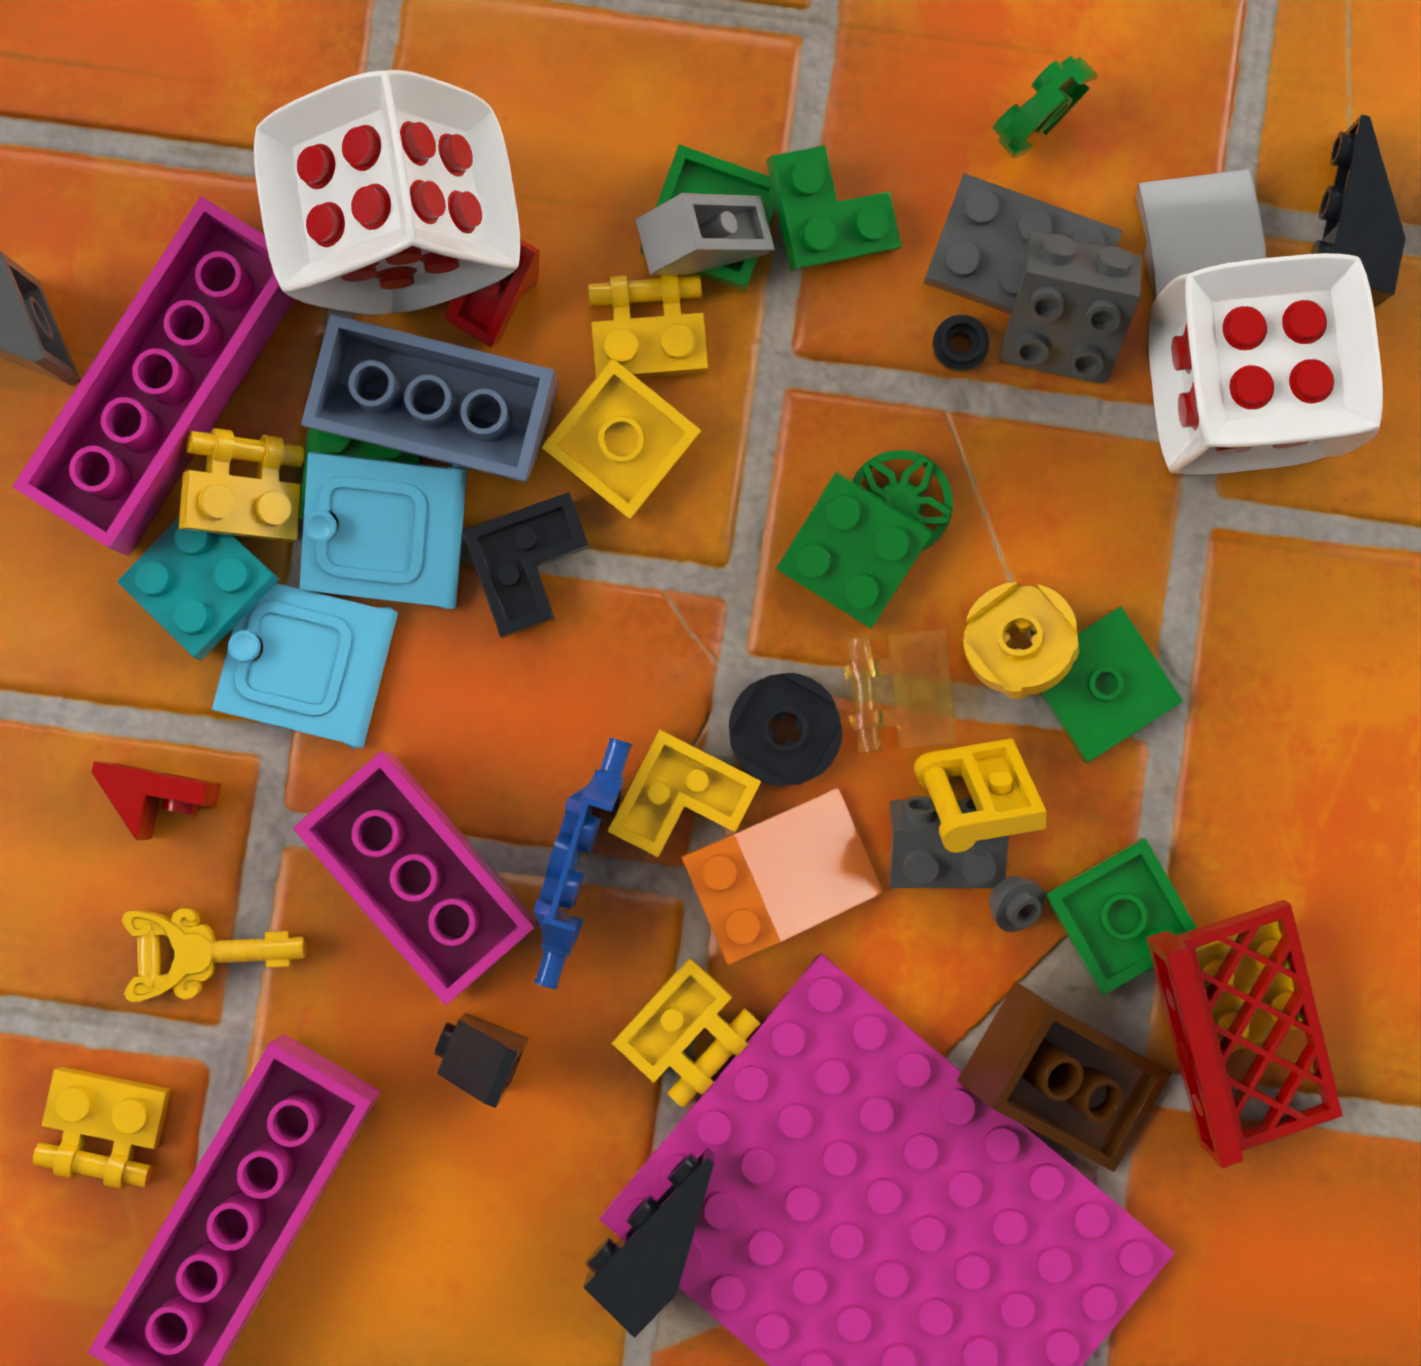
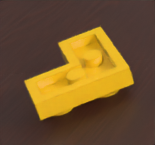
M659 729L607 832L656 857L660 856L684 807L736 832L761 781Z

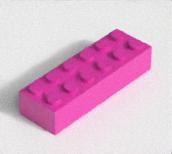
M200 196L12 486L14 489L106 547L127 556L131 555L195 455L186 451V440L189 431L210 432L295 300L283 292L278 284L269 259L265 235Z
M286 1034L271 1041L88 1353L109 1366H223L383 1091Z

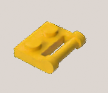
M1013 738L928 752L921 755L915 761L913 767L919 784L928 789L941 822L938 830L944 847L948 851L960 853L970 849L976 841L1046 829L1047 811ZM962 775L977 811L962 814L949 783L950 777Z

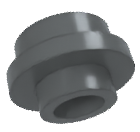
M1011 876L1002 880L995 886L989 897V907L994 922L1007 932L1018 931L1032 925L1040 916L1045 902L1043 889L1035 881L1024 879L1020 876Z

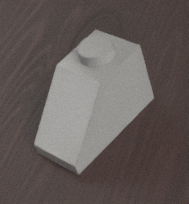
M681 193L635 219L650 274H693L766 255L775 250L761 196Z

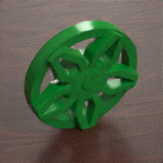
M893 450L871 458L857 471L852 479L853 481L861 484L865 477L871 492L924 525H937L922 551L932 546L942 536L951 519L953 496L947 477L932 460L913 451ZM894 459L914 461L902 471L900 481H897L895 472L882 464L883 462ZM923 465L926 469L922 482L919 486L915 487L908 482L909 476ZM873 468L889 478L890 483L884 486L883 489L876 485L871 472ZM932 474L941 486L944 504L932 496L921 497V493L929 487ZM922 504L933 506L942 512V516L923 517L920 514Z

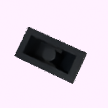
M465 1013L458 1019L456 1025L447 1022L441 1033L434 1055L443 1058L437 1074L482 1103L496 1108L510 1087L529 1038Z

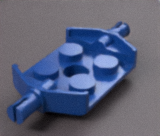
M611 737L608 739L609 742L600 770L596 769L591 781L567 799L566 812L551 852L540 896L536 900L533 910L542 930L543 944L541 949L544 950L534 983L551 989H558L566 957L570 956L584 920L562 912L564 908L571 910L572 906H575L581 890L585 873L575 871L581 851L585 853L592 851L596 841L601 818L592 816L594 807L612 812V809L617 811L624 781L622 774L632 744Z

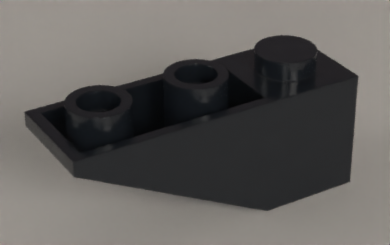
M1361 115L1345 132L1340 131L1335 139L1330 157V164L1337 166L1333 186L1329 185L1321 201L1319 219L1326 222L1322 241L1317 240L1311 254L1330 253L1359 257L1367 274L1373 306L1378 307L1395 294L1406 237L1370 116Z
M709 1148L698 1158L691 1152L687 1154L668 1175L667 1179L672 1183L670 1188L657 1201L651 1195L647 1196L627 1218L626 1222L631 1228L616 1244L610 1238H607L585 1263L590 1271L587 1273L583 1288L634 1338L677 1294L714 1166V1153Z

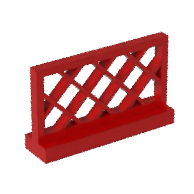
M1281 900L1176 936L1167 930L1146 937L1200 1146L1221 1168L1244 1161L1241 1152L1243 1150L1343 1116L1290 903ZM1278 921L1281 938L1270 958L1248 947L1260 926ZM1239 934L1236 940L1230 938V936ZM1219 940L1230 946L1231 949L1217 974L1213 976L1200 969L1195 948ZM1244 954L1265 964L1249 994L1228 983ZM1286 957L1289 968L1282 965ZM1278 972L1292 978L1294 991L1283 1011L1262 1001ZM1204 980L1211 983L1207 991L1205 988ZM1223 990L1245 1000L1229 1029L1215 1023L1211 1012ZM1257 1008L1278 1017L1262 1046L1242 1036ZM1299 1010H1300V1014H1301L1302 1021L1299 1020V1019H1297V1018H1295V1017L1297 1016ZM1291 1025L1305 1031L1307 1044L1296 1063L1275 1053ZM1217 1033L1224 1036L1221 1043H1219ZM1237 1043L1258 1053L1242 1081L1228 1075L1225 1066ZM1271 1060L1291 1070L1276 1098L1255 1089ZM1312 1063L1315 1073L1309 1071V1068L1311 1067ZM1305 1077L1318 1084L1322 1104L1299 1111L1289 1106V1103ZM1231 1086L1237 1089L1234 1096L1232 1094ZM1250 1096L1270 1105L1260 1125L1242 1131L1239 1115Z

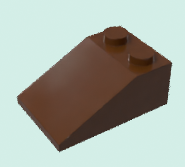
M1015 981L957 1081L992 1109L1115 1172L1172 1073Z

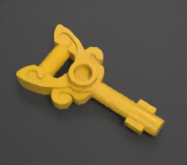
M180 908L173 913L172 918L146 910L126 911L122 918L123 925L132 936H137L138 976L133 977L124 992L126 999L130 1002L143 1001L164 994L172 988L177 997L183 1000L192 999L202 991L201 981L210 979L214 974L216 963L266 961V968L291 966V960L306 959L307 956L306 937H290V931L265 932L264 939L216 941L213 930L209 925H199V913L193 908ZM160 935L168 937L174 950L175 958L172 961L168 974H162Z

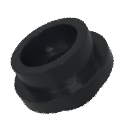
M954 315L945 319L938 326L933 336L932 348L936 359L942 366L951 371L966 372L976 368L986 357L989 350V336L986 328L977 319L968 315ZM955 336H963L969 341L970 350L963 354L956 353L950 346V340Z

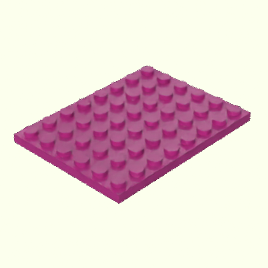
M821 952L765 1017L758 1028L747 1039L749 1045L738 1057L734 1055L714 1078V1083L703 1095L699 1096L602 1212L599 1219L622 1238L631 1228L626 1220L633 1210L647 1196L651 1195L657 1201L670 1188L672 1183L667 1177L675 1166L690 1152L698 1158L709 1148L714 1153V1166L679 1288L770 1366H1083L1175 1254L1170 1247L1028 1127L992 1109L957 1080L962 1072Z

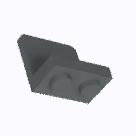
M1030 231L1024 249L1020 288L1000 348L1001 360L1008 364L1089 382H1106L1110 378L1140 298L1142 256L1128 253L1119 247H1100L1073 241L1060 234L1046 235Z

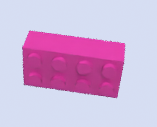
M380 751L292 828L445 1006L539 925L535 916L392 752Z

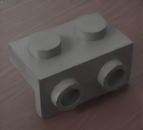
M914 796L906 800L890 801L891 842L889 880L891 888H995L998 883L1006 879L1009 835L976 841L970 849L960 853H953L948 851L942 843L938 831L941 822L931 798ZM971 797L957 800L962 814L977 811Z

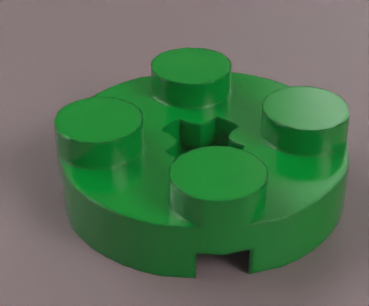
M1069 56L1061 64L1057 60L1053 61L1032 83L1031 86L1037 93L1021 107L1017 103L1014 104L994 124L992 129L1000 136L999 144L1014 159L1022 156L1033 147L1027 138L1035 130L1039 134L1043 132L1047 135L1087 93L1090 88L1085 83L1096 80L1098 73L1082 57L1074 59L1072 56Z

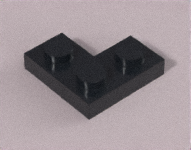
M570 492L462 530L502 639L556 620L537 567L590 548Z

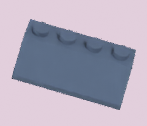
M330 314L301 426L527 483L547 434L559 381L553 369Z

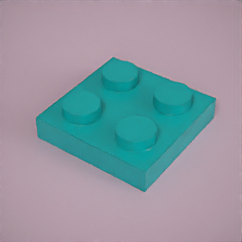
M178 517L126 571L117 583L194 658L202 661L274 586L279 578L236 536L179 530Z

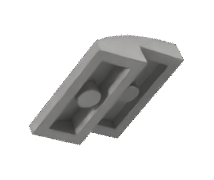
M1250 169L1138 183L1135 198L1147 241L1144 260L1154 300L1165 286L1179 275L1224 263L1266 258L1262 222Z

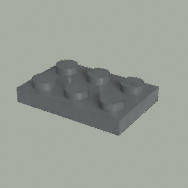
M964 173L923 283L1011 314L1021 284L1024 249L1030 231L1046 235L1060 234L1073 241L1100 247H1116L1122 230Z

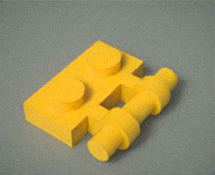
M661 274V278L628 281L627 275L612 276L608 283L588 284L590 307L612 305L614 320L591 322L596 378L612 358L637 378L708 373L704 313L681 314L680 299L702 298L700 275L678 277V274ZM663 301L664 316L631 318L630 303Z
M213 428L210 433L190 430L186 440V451L190 454L205 455L206 471L188 470L182 473L179 530L286 542L297 540L301 484L280 482L279 472L281 466L300 468L304 461V447L286 444L282 437L263 435L260 440L235 437L233 431ZM231 459L256 462V477L249 478L229 475Z
M689 957L616 1036L611 1044L653 1083L669 1066L681 1076L680 1079L669 1089L667 1094L680 1107L684 1108L698 1092L703 1095L714 1083L712 1078L714 1074L733 1054L738 1057L749 1045L747 1038L758 1028L761 1022L746 1008L730 1024L725 1021L718 1012L729 1002L732 995L697 962ZM706 1028L716 1039L696 1061H693L683 1051Z
M63 1066L54 1069L41 1126L63 1130L64 1132L60 1146L42 1142L37 1144L33 1154V1165L52 1168L54 1175L71 1179L76 1174L104 1179V1186L123 1189L126 1184L147 1188L151 1180L153 1166L133 1161L136 1146L155 1149L160 1145L172 1089ZM86 1135L114 1141L111 1155L105 1156L83 1151Z

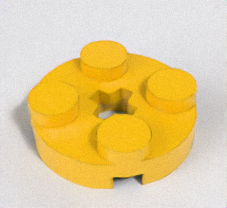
M1018 582L1005 583L992 588L974 603L966 619L967 626L964 631L963 642L965 655L971 670L986 686L1002 692L1006 697L1014 700L1044 692L1058 684L1071 670L1079 654L1077 622L1073 610L1060 594L1049 587L1037 584L1038 588L1032 586H1019ZM1014 628H1017L1022 633L1032 629L1036 634L1031 638L1032 646L1025 650L1017 648L1013 650L1008 647L1011 643L1009 632Z

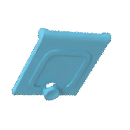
M308 452L299 590L432 605L444 609L456 608L468 468L456 465L439 467ZM331 512L334 513L335 516H336L337 519H338L339 527H338L337 533H336V529H337L336 520H335L334 517L331 515Z
M275 583L233 627L212 710L343 742L352 749H364L398 612L394 611L391 607L376 608ZM260 637L263 643V651L261 656L256 661L252 662V660H254L260 652L261 643L258 638Z

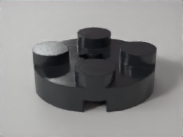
M797 673L769 675L750 684L737 698L729 718L730 746L743 769L761 782L774 786L801 785L821 775L835 759L842 741L840 714L831 694L815 680ZM787 714H791L797 718L795 729L801 732L800 738L797 742L788 739L780 746L773 742L775 731L769 727L772 718L783 720Z

